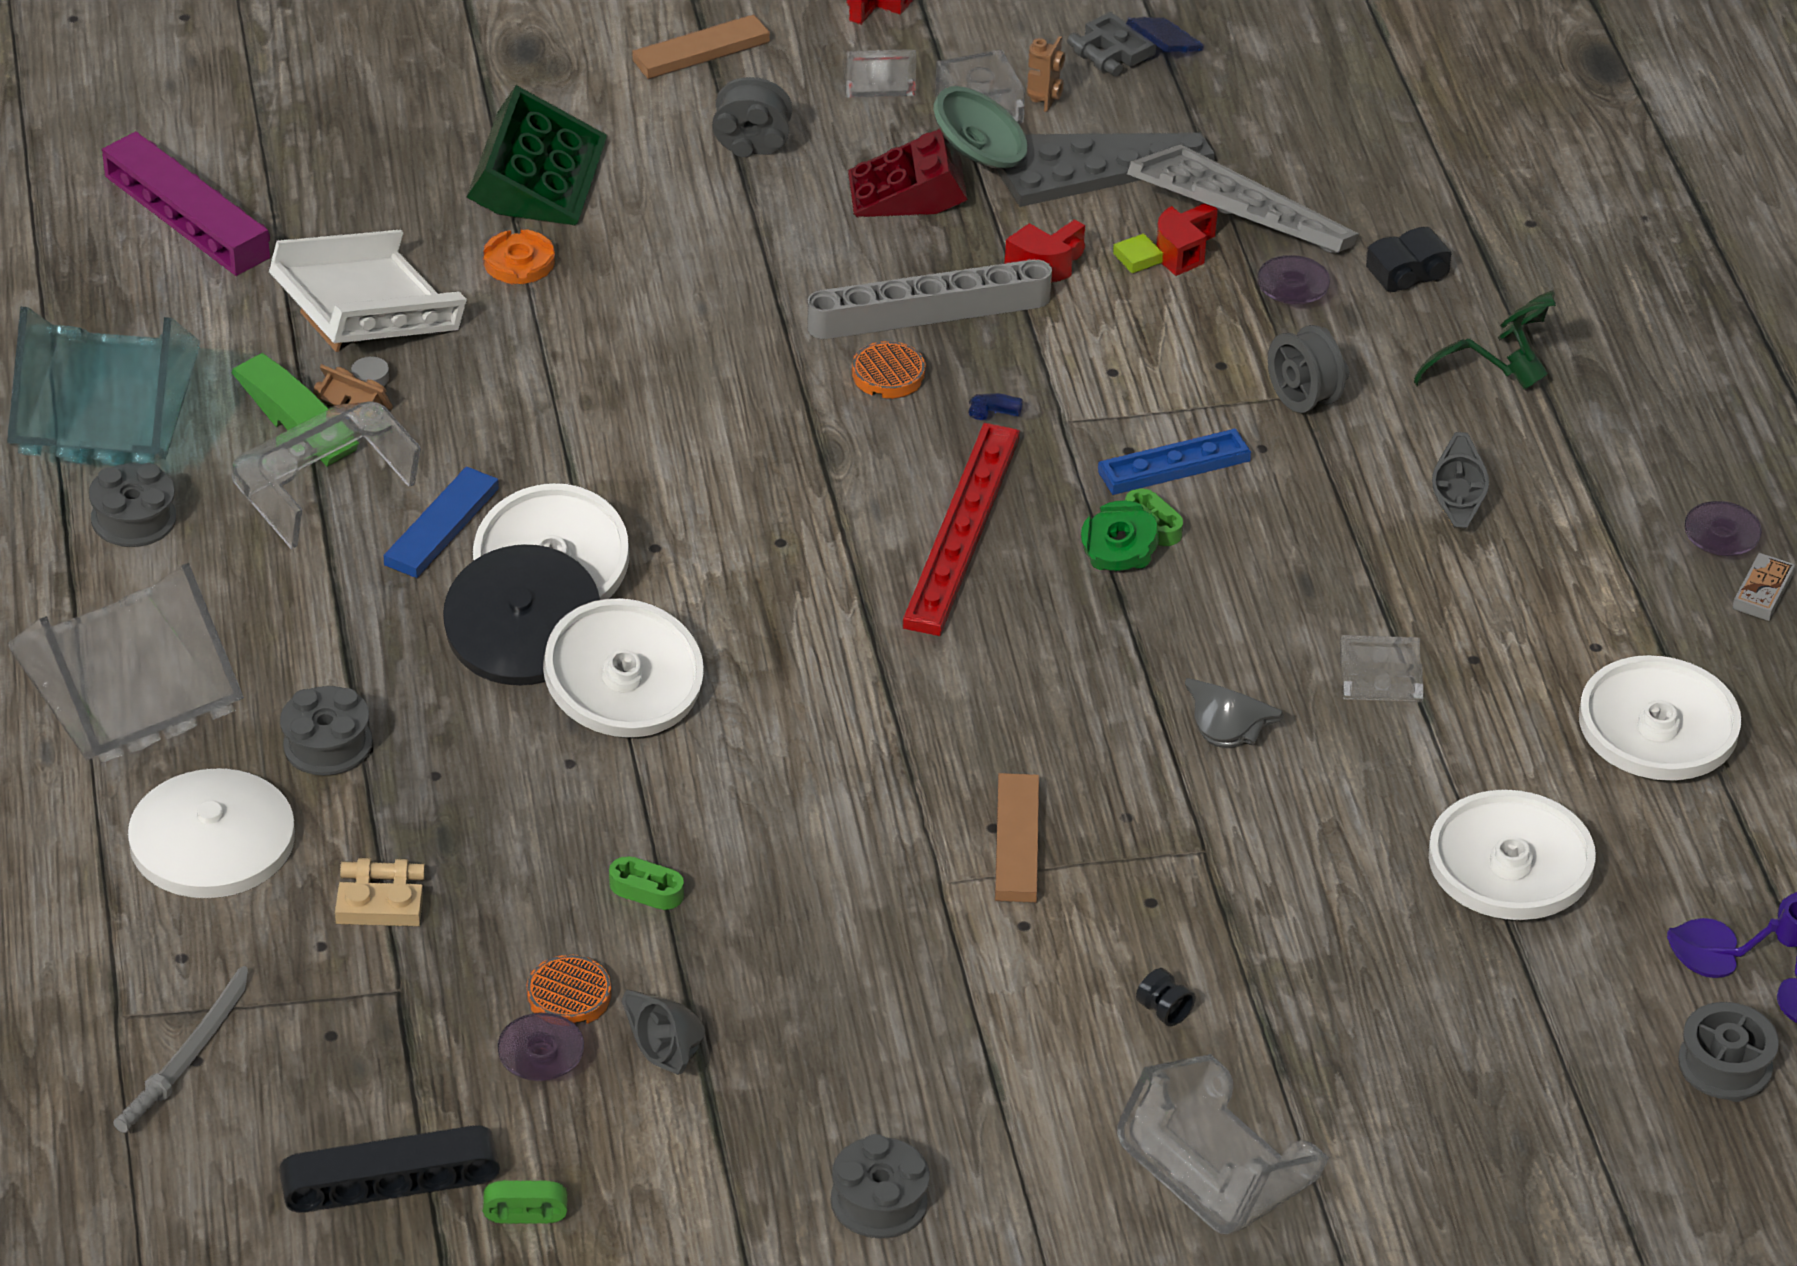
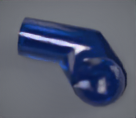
M1000 393L976 394L969 401L971 407L968 414L971 418L977 420L987 419L988 410L1019 417L1023 407V399Z

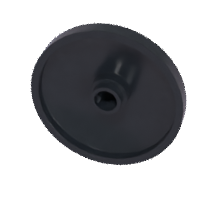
M522 544L493 550L467 565L450 586L443 610L447 640L459 661L470 671L484 679L500 684L520 686L545 682L543 671L544 655L551 632L558 622L574 609L600 600L597 586L588 571L578 561L556 549L540 545Z

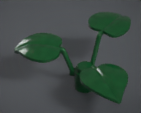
M1551 290L1535 297L1526 305L1513 312L1500 325L1502 329L1507 325L1509 326L1498 336L1499 341L1511 332H1514L1521 347L1507 356L1510 362L1509 365L1503 363L1472 339H1461L1430 356L1417 371L1414 377L1415 385L1418 386L1426 370L1439 359L1448 354L1472 348L1500 368L1506 377L1513 373L1525 390L1546 376L1548 372L1535 352L1530 348L1523 328L1530 323L1544 322L1549 306H1556L1555 292Z

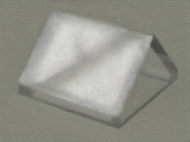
M916 50L847 51L843 60L846 98L915 96Z

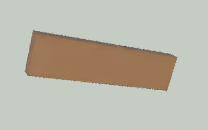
M753 14L633 50L632 61L647 79L768 43L770 42V32Z
M998 773L995 901L1036 902L1039 775Z

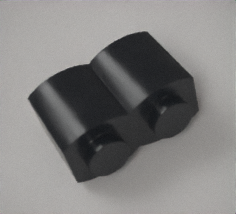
M1418 227L1407 231L1400 237L1382 238L1369 245L1367 248L1366 267L1386 291L1396 292L1408 289L1417 282L1434 281L1450 272L1452 252L1430 227Z

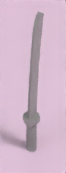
M246 966L238 968L222 994L181 1048L158 1074L151 1075L145 1081V1091L143 1090L137 1096L138 1098H135L130 1103V1106L125 1108L122 1114L113 1121L118 1131L126 1133L139 1120V1117H142L147 1112V1109L149 1110L155 1104L154 1102L157 1100L163 1101L172 1094L174 1082L200 1053L245 991L248 973Z

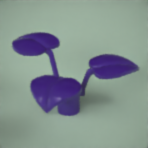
M1797 892L1787 896L1780 903L1778 919H1771L1768 926L1742 947L1735 948L1737 938L1728 926L1718 920L1708 918L1690 920L1678 927L1669 928L1667 932L1669 944L1677 958L1693 972L1710 978L1729 976L1736 969L1735 957L1744 956L1772 932H1776L1778 940L1787 947L1797 946ZM1796 957V978H1788L1780 984L1777 992V1001L1783 1013L1797 1023Z

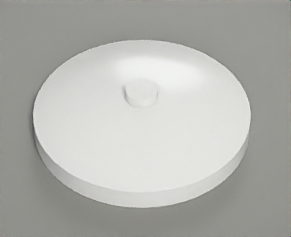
M568 484L531 486L504 498L484 517L477 530L473 545V560L493 550L512 545H540L561 551L574 558L588 571L597 586L600 600L609 599L619 588L627 572L630 554L625 525L613 506L599 495L587 489Z
M631 599L593 601L568 613L551 632L543 663L546 685L558 706L581 725L591 730L617 737L648 736L664 731L681 721L693 708L698 698L704 668L697 642L679 620L656 606Z
M1648 655L1621 659L1597 671L1587 682L1583 690L1579 707V723L1589 745L1612 765L1645 778L1684 780L1698 777L1717 769L1731 756L1737 745L1740 733L1741 713L1738 703L1730 690L1708 671L1683 660Z
M218 768L187 772L175 776L152 789L143 797L133 811L128 827L130 853L136 867L154 885L182 896L217 898L247 891L272 877L284 865L291 854L295 840V827L291 806L286 797L274 785L247 772Z
M1492 790L1467 796L1452 804L1439 816L1430 836L1429 864L1439 885L1460 904L1491 917L1528 920L1556 914L1580 899L1589 887L1594 872L1595 846L1592 836L1584 823L1563 805L1530 792Z

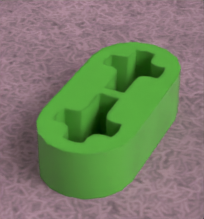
M1135 489L1126 495L1125 501L1141 504L1144 511L1150 515L1152 513L1155 517L1159 530L1158 545L1172 546L1180 542L1183 532V518L1156 493L1148 489Z
M630 856L620 857L610 864L609 885L614 894L663 910L673 909L682 903L684 898V880L679 872Z
M496 1181L484 1189L482 1211L487 1219L495 1223H555L566 1216L568 1193L562 1184L554 1181Z

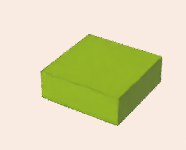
M1144 233L1113 245V254L1131 273L1162 263L1163 252Z

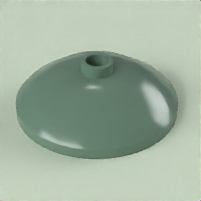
M960 86L947 87L936 97L934 101V114L938 127L953 148L964 157L993 168L1013 167L1024 158L1027 153V141L1021 127L1009 112L993 99L976 90Z

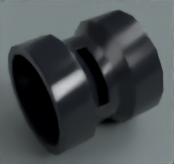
M1158 968L1150 972L1143 979L1136 992L1137 1001L1146 1009H1154L1158 1019L1169 1027L1182 1022L1193 1009L1196 1000L1195 994L1186 986L1177 985L1174 976L1164 968Z

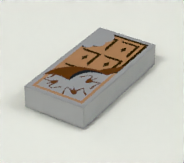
M1758 553L1734 598L1732 609L1769 621L1794 574L1795 564Z

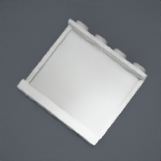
M401 230L276 241L269 273L333 343L455 331L459 329L467 300L460 292L438 294L398 252L403 235Z

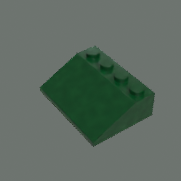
M515 85L497 112L466 198L499 215L575 226L579 221L608 135Z

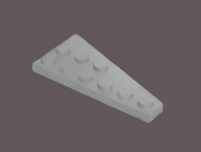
M1181 144L1131 161L1127 175L1214 206L1222 213H1233L1317 244L1323 250L1331 253H1338L1353 247L1359 234Z

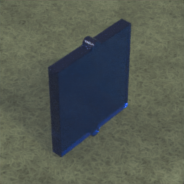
M1143 16V18L1127 19L1126 24L1165 52L1187 53L1188 51H1202L1204 48V44L1166 18H1148Z

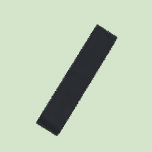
M481 1125L297 1153L285 1158L279 1166L285 1205L289 1210L297 1213L480 1185L495 1179L500 1171L492 1131Z

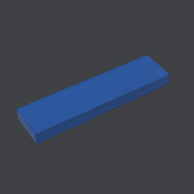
M1235 428L1099 461L1098 473L1111 494L1116 495L1250 462L1251 450Z
M466 466L383 555L384 565L418 578L499 489V479Z

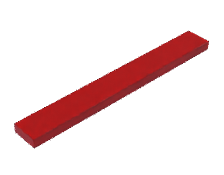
M983 423L903 617V629L941 636L1019 442L1020 430Z

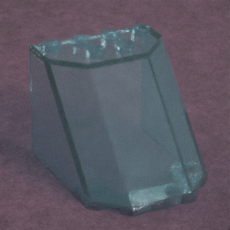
M20 306L7 443L18 448V454L41 456V452L56 454L57 457L64 458L65 462L86 464L87 457L102 461L101 464L108 466L125 464V460L133 463L154 464L155 460L166 459L198 356L200 340L173 318L164 317L163 334H160V338L90 333L78 327L52 325L29 307Z

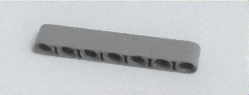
M1026 260L819 290L812 293L808 298V332L815 338L831 339L1044 307L1050 301L1052 268L1048 263L1041 260Z

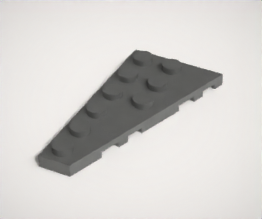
M1201 133L1024 134L1027 141V153L1021 162L1013 167L995 169L1019 207L1140 181L1141 179L1127 175L1131 161L1180 144L1213 161L1215 153Z

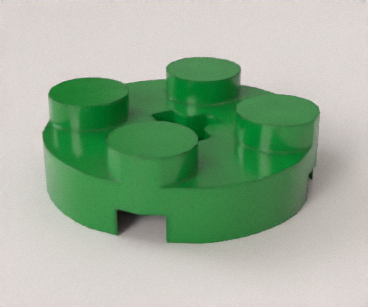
M1125 500L1110 502L1101 506V512L1092 519L1089 516L1084 521L1081 529V540L1085 554L1089 557L1094 568L1098 570L1119 571L1143 568L1151 562V555L1159 543V530L1153 514L1151 513L1150 515L1144 511L1141 504ZM1120 531H1125L1127 536L1120 540L1112 539V537H1117Z

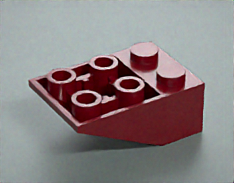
M940 128L931 133H925L900 147H894L869 161L861 162L848 170L853 211L856 217L937 214L968 200L960 155L945 138Z

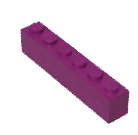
M135 131L102 148L104 173L107 179L233 275L238 276L270 259V234L267 228L247 215L241 207L235 206L223 197L218 190H214L203 182L197 174L191 173L179 164L174 157H170L159 149L154 142L148 141Z

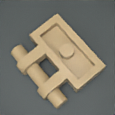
M358 858L357 862H341V878L356 879V883L339 882L335 909L336 924L420 926L423 886L422 884H408V880H425V864H411L408 859H395V863H374L371 858ZM371 879L394 880L393 884L371 883Z

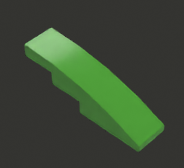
M260 353L232 369L231 373L275 427L283 424L301 447L308 444L326 467L357 450L359 442L339 419L306 386L265 354Z

